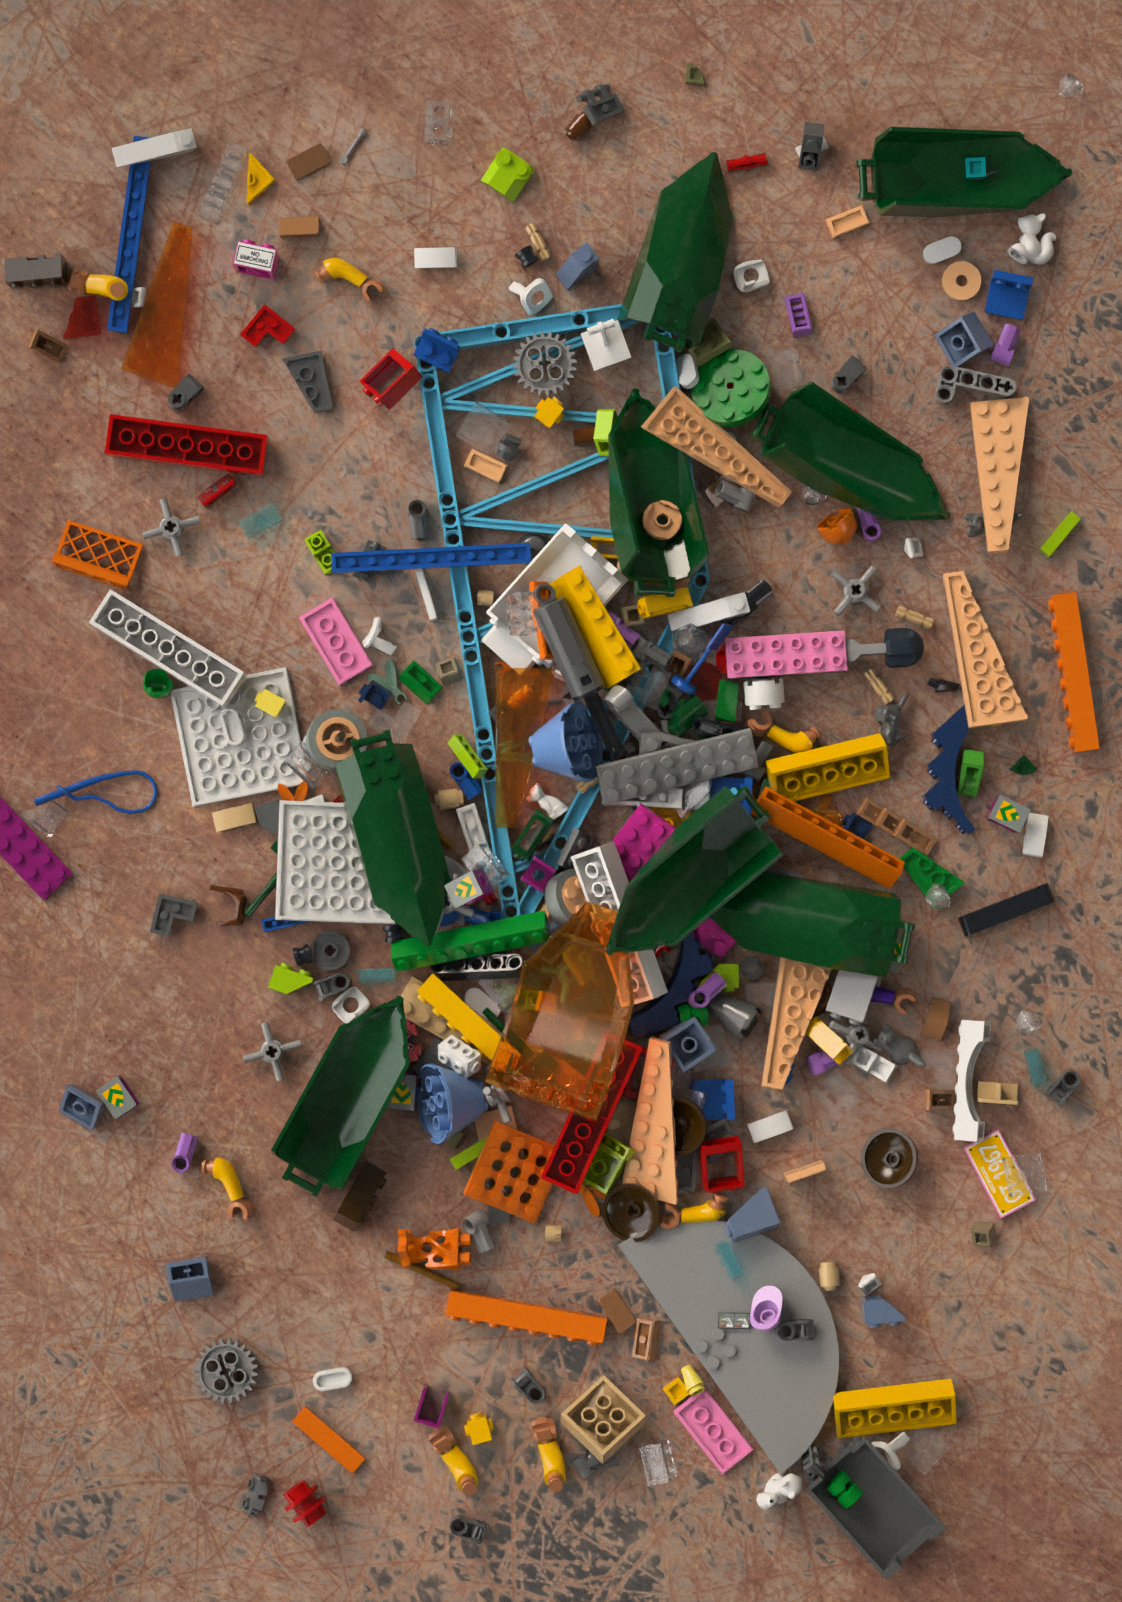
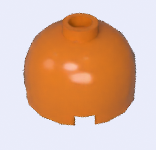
M848 507L839 509L840 514L835 516L831 513L818 523L817 530L826 542L845 545L852 540V536L857 529V521L851 508Z

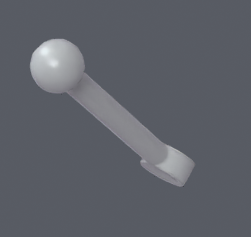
M362 128L359 130V135L357 136V138L355 139V141L353 142L345 156H342L340 158V162L342 164H347V158L349 157V155L351 154V152L353 151L361 137L366 135L365 129Z

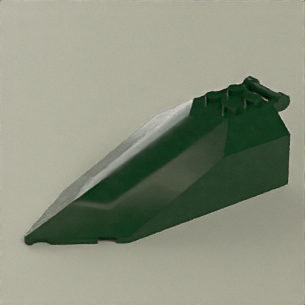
M889 127L875 138L871 159L856 161V167L859 168L860 184L858 200H873L880 216L945 217L1024 210L1029 204L1055 188L1067 177H1070L1072 170L1071 168L1066 169L1060 164V160L1036 143L1031 144L1024 139L1025 135L1017 131ZM985 157L986 174L991 171L998 172L980 180L966 179L965 158ZM866 167H871L872 192H868Z
M711 152L709 156L696 163L679 176L676 181L660 191L617 318L619 322L636 320L646 323L644 339L649 341L652 339L673 347L675 351L680 353L684 345L686 348L700 346L719 290L733 223V215L724 177L716 152ZM657 327L678 336V339L674 340L656 333L654 328Z
M809 382L791 392L779 409L767 403L755 430L750 434L752 441L762 444V456L810 489L889 521L946 520L950 517V513L943 508L944 501L930 473L926 474L921 464L924 462L921 455L814 382ZM772 415L774 419L765 436L762 432L769 416Z
M634 388L608 434L610 525L621 574L634 582L635 596L649 594L674 597V582L695 576L709 557V550L687 455L641 427L656 408L649 400L640 396L639 389ZM661 500L669 501L676 505L682 515L681 529L676 536L668 540L652 538L646 533L642 523L643 514L648 505ZM659 516L657 522L665 525L668 519L665 516ZM643 583L665 584V587L644 586Z
M389 729L384 730L381 734L359 740L356 738L351 739L350 743L354 754L335 764V779L373 903L378 909H382L389 914L393 921L413 937L419 938L424 942L425 946L432 945V939L445 905L447 896L445 885L451 882L432 806L413 745L393 743ZM382 741L386 742V746L363 752L359 750L363 746Z
M727 786L722 788L674 830L625 887L624 895L613 924L606 948L607 954L612 955L622 951L630 953L650 950L662 945H667L668 947L676 946L784 855L760 828L771 815L767 810L764 811L754 799L747 786L740 788L736 795ZM745 799L756 812L758 818L754 820L741 805L740 801Z
M765 871L710 916L743 949L824 968L886 977L892 961L908 964L909 957L907 955L912 930H915L916 925L911 922L900 921L901 899L893 892ZM899 928H903L904 933L900 954L897 955L894 954L898 931Z
M396 996L395 999L387 1003L385 1002L358 1016L355 1020L338 1027L271 1149V1153L289 1164L282 1176L283 1180H289L312 1192L311 1195L315 1197L319 1195L324 1184L341 1192L343 1191L410 1065L403 997ZM296 1168L319 1180L317 1185L315 1186L293 1174V1169Z

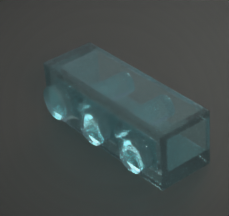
M395 968L358 969V982H361V984H368L369 981H373V984H380L381 981L393 983V980H396Z
M1037 1048L1023 1050L1032 1087L1045 1085L1047 1078L1046 1074H1043L1042 1069H1044L1043 1062H1040V1050H1037Z
M724 1240L716 1244L714 1249L716 1254H720L722 1258L720 1262L727 1269L725 1271L727 1277L734 1279L743 1275L728 1241Z

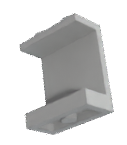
M839 970L826 1011L831 1013L830 1017L839 1020L845 1017L849 1019L851 1024L860 1026L863 1023L867 1025L868 1021L865 1017L875 987L880 986L882 979L873 975Z

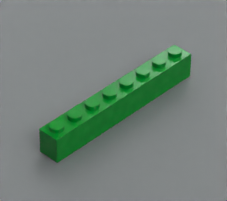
M544 910L434 933L432 945L425 946L424 942L417 937L391 942V960L396 971L400 972L550 941V923Z

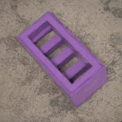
M804 293L785 297L793 338L811 335L812 326ZM802 302V304H800V305H796V306H791V305H790V304H792V303ZM803 310V312L792 314L793 311ZM804 317H805V320H801V321H796V322H794L795 319H800V318H804Z

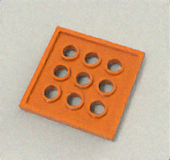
M494 1120L463 1194L536 1224L552 1186V1183L540 1177L555 1145ZM504 1141H508L510 1148L505 1152L501 1151V1144ZM523 1148L527 1149V1156L520 1159L518 1152ZM539 1156L545 1157V1163L542 1166L536 1165V1159ZM495 1160L502 1161V1166L498 1170H494L492 1167ZM513 1167H519L520 1170L519 1175L516 1177H511L510 1175ZM531 1174L537 1175V1181L534 1184L528 1183V1177ZM488 1178H493L494 1185L491 1188H485L484 1185ZM506 1185H510L512 1187L511 1193L507 1196L503 1195L502 1189ZM529 1193V1200L522 1203L520 1201L521 1194Z

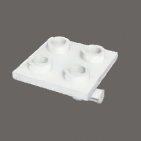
M611 319L603 323L601 321L597 322V325L589 327L586 332L581 333L594 371L631 358L618 320L614 321Z

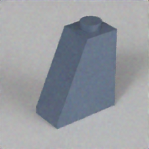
M585 243L569 256L555 275L568 291L599 267V257L590 245Z
M766 1186L762 1187L728 1219L725 1232L728 1238L731 1237L732 1243L778 1228L780 1221Z

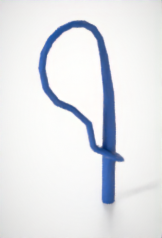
M130 770L99 775L64 788L57 785L58 790L35 798L34 802L36 806L67 795L75 801L95 799L108 804L118 812L135 814L151 808L156 801L158 792L156 783L150 775L143 771ZM133 774L143 775L149 779L154 792L150 803L144 808L136 810L119 808L112 802L95 795L75 797L71 794L101 781Z

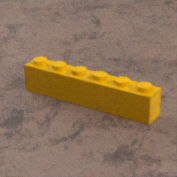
M434 973L417 990L419 993L417 997L424 1004L429 1002L434 1007L432 1011L439 1018L444 1016L448 1020L446 1024L454 1032L458 1029L463 1034L461 1038L468 1045L473 1043L478 1048L477 1051L483 1059L488 1057L492 1061L490 1065L497 1072L502 1070L505 1073L521 1055Z

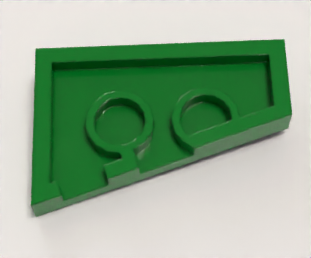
M911 848L899 858L905 862L904 870L933 907L965 883L915 848Z

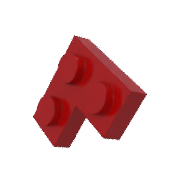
M264 304L241 332L240 336L255 348L268 333L284 345L296 329Z

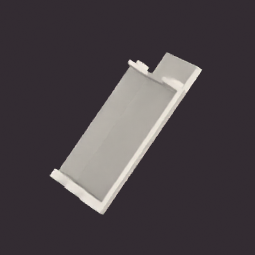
M566 523L486 612L491 617L489 621L494 626L481 641L521 677H524L535 663L539 666L544 664L549 669L555 662V660H540L529 582L546 581L550 584L565 573L581 565L603 604L606 605L628 581L616 567L608 562Z

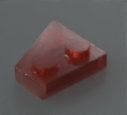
M97 296L76 297L63 339L69 340L102 335Z

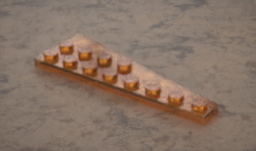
M173 221L121 368L122 371L174 389L179 383L193 235L192 227Z
M496 668L495 828L517 827L533 763V752L529 744V737L542 726L555 674V669Z

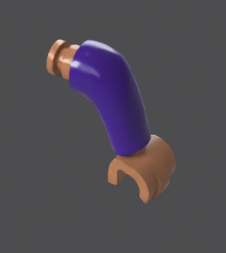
M876 986L871 1002L894 1003L896 1009L905 1015L907 1012L906 1008L900 1004V1001L907 998L915 1002L918 999L916 994L908 988H900L894 991Z

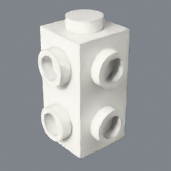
M451 1035L438 1044V1060L452 1068L456 1073L468 1078L472 1074L477 1073L481 1068V1054L462 1040Z

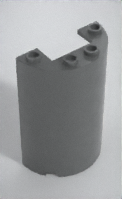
M858 1435L848 1445L842 1444L836 1450L837 1454L832 1458L829 1456L823 1461L825 1476L823 1477L819 1473L813 1478H808L806 1480L808 1485L805 1490L887 1580L901 1568V1562L927 1539L933 1541L947 1527L865 1436ZM843 1470L851 1477V1483H856L863 1490L860 1498L847 1509H844L837 1501V1496L833 1497L825 1488L828 1482Z

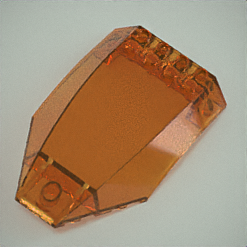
M586 902L576 914L569 918L570 920L548 938L544 945H541L528 960L522 963L512 1006L484 1082L540 1104L581 1118L597 1121L621 1054L634 1006L629 953L622 951L609 955L606 952L617 911Z

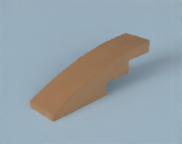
M865 797L856 815L928 856L937 840L911 822Z

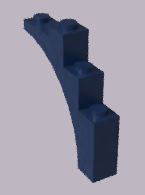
M964 704L930 735L933 738L931 742L938 749L942 748L943 751L926 765L928 768L927 773L934 780L937 778L939 781L921 797L924 799L922 801L929 810L937 811L942 807V813L949 820L952 818L957 823L955 825L957 830L961 834L966 833L970 835L975 828L967 819L959 803L955 786L957 755L962 741L970 730Z
M693 932L681 941L677 966L672 978L666 985L668 993L655 998L642 1009L626 1016L631 1035L634 1039L678 1025L680 1014L678 1006L674 1005L689 1001V995L697 989L695 981L691 979L713 972L712 966L715 965L713 957L705 949L700 950V942L698 938H694Z

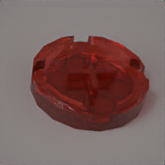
M703 662L690 680L697 689L693 696H697L702 702L710 701L718 695L719 681L722 679V674L716 666ZM696 663L689 667V669L686 671L684 676L685 679L691 672L693 667L696 665Z

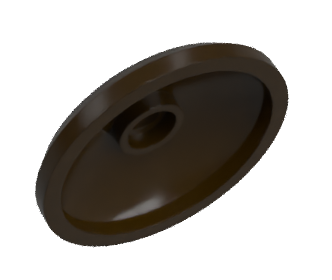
M672 1096V1099H674L673 1117H675L676 1135L675 1155H686L695 1151L703 1143L707 1133V1122L703 1111L695 1102L686 1097ZM679 1119L684 1121V1125L679 1123Z
M892 1128L879 1130L869 1137L863 1147L861 1155L862 1168L866 1177L876 1186L887 1189L900 1187L907 1183L915 1173L918 1164L917 1148L913 1140L903 1131ZM895 1156L897 1157L896 1163L893 1162Z
M625 1183L615 1187L606 1196L602 1207V1215L607 1228L614 1236L623 1241L647 1230L643 1236L633 1238L635 1242L643 1241L657 1230L660 1223L661 1211L657 1199L648 1189L638 1184ZM633 1206L638 1208V1212L633 1210Z

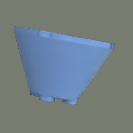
M579 702L569 704L529 737V744L533 752L532 761L535 767H540L543 770L582 782H590L597 778L595 766H598L603 761L602 739L593 718L586 711L588 708L584 704Z
M426 1064L420 1069L418 1073V1078H421L420 1086L416 1087L417 1110L425 1133L429 1132L432 1137L430 1140L433 1143L441 1144L446 1142L483 1114V1111H487L488 1104L486 1099H484V1084L481 1079L477 1080L471 1076L465 1078L453 1070L435 1064Z

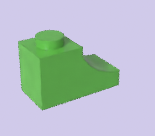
M964 749L957 786L958 795L977 796L984 767V752Z

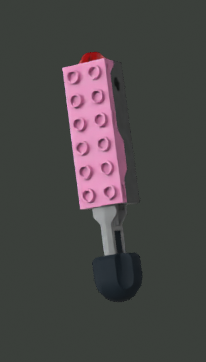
M910 628L887 629L884 632V643L862 645L853 639L845 640V630L725 638L724 644L716 652V667L727 676V680L844 673L847 671V663L854 662L859 656L885 654L886 665L889 668H902L912 666L920 661L924 654V643L918 632Z

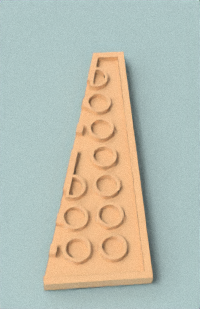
M780 957L761 1087L776 1090L783 1089L792 1063L798 1053L799 1046L805 1036L806 1029L822 995L825 983L829 978L830 968Z
M651 1037L649 1039L629 1147L634 1149L635 1153L630 1162L626 1161L622 1184L634 1183L648 1189L657 1200L676 1205L679 1198H677L678 1179H676L677 1160L675 1159L676 1135L675 1117H673L674 1099H672L671 1042Z

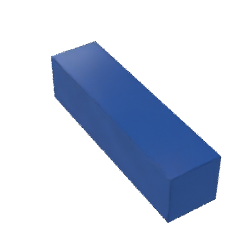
M275 917L261 920L264 932L312 922L275 920Z

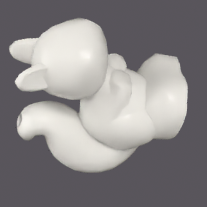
M1029 214L1018 219V225L1023 235L1019 238L1020 243L1013 244L1007 250L1015 261L1021 264H1026L1029 261L1040 265L1047 263L1053 256L1054 247L1052 241H1056V235L1048 232L1042 236L1040 242L1036 238V235L1041 230L1046 214H1039L1038 216Z
M780 1473L774 1474L767 1482L764 1492L758 1493L756 1498L758 1506L763 1510H770L774 1505L786 1502L788 1497L794 1499L803 1489L802 1478L792 1473L786 1476Z

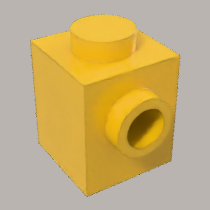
M547 397L546 400L541 399L536 406L538 411L534 418L551 429L554 423L559 424L565 416L562 413L564 408L561 407L563 403L555 397L552 399Z
M481 1412L471 1414L464 1428L466 1436L471 1437L472 1445L492 1440L491 1431L494 1430L492 1419H488L487 1414L482 1415Z

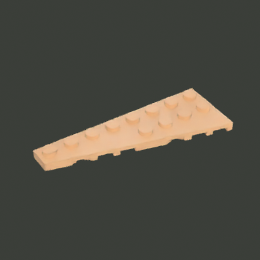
M676 386L670 390L641 426L644 430L778 508L792 493L789 488L724 429L708 419L703 414V410Z
M1028 397L970 402L988 554L1004 553L1009 550L1029 404Z
M964 572L943 574L968 728L1027 721V714L1006 671L1005 664L994 639L990 635L987 623L983 619L979 605L975 601Z

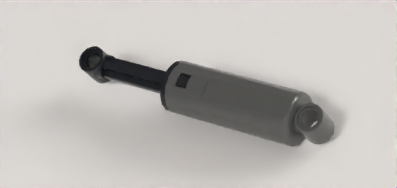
M549 584L537 585L533 590V597L540 606L533 610V614L573 701L584 699L607 749L608 761L614 762L615 754L620 751L623 753V759L630 758V754L621 744L599 696L598 691L604 689L606 685L564 596L556 598L555 590ZM546 588L549 591V596L543 600L539 593L541 589Z

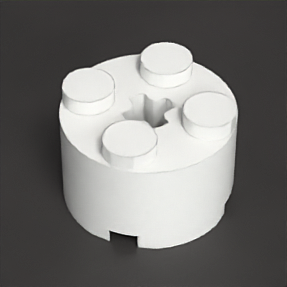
M774 678L754 679L752 684H748L747 680L743 681L745 705L749 706L750 710L762 709L761 705H769V708H780L781 703L785 702L783 678H779V682H775Z

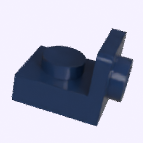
M372 680L368 685L364 684L359 691L361 697L358 701L362 703L366 700L382 710L392 692Z
M854 812L850 815L846 814L841 823L844 825L843 829L862 839H865L873 825Z

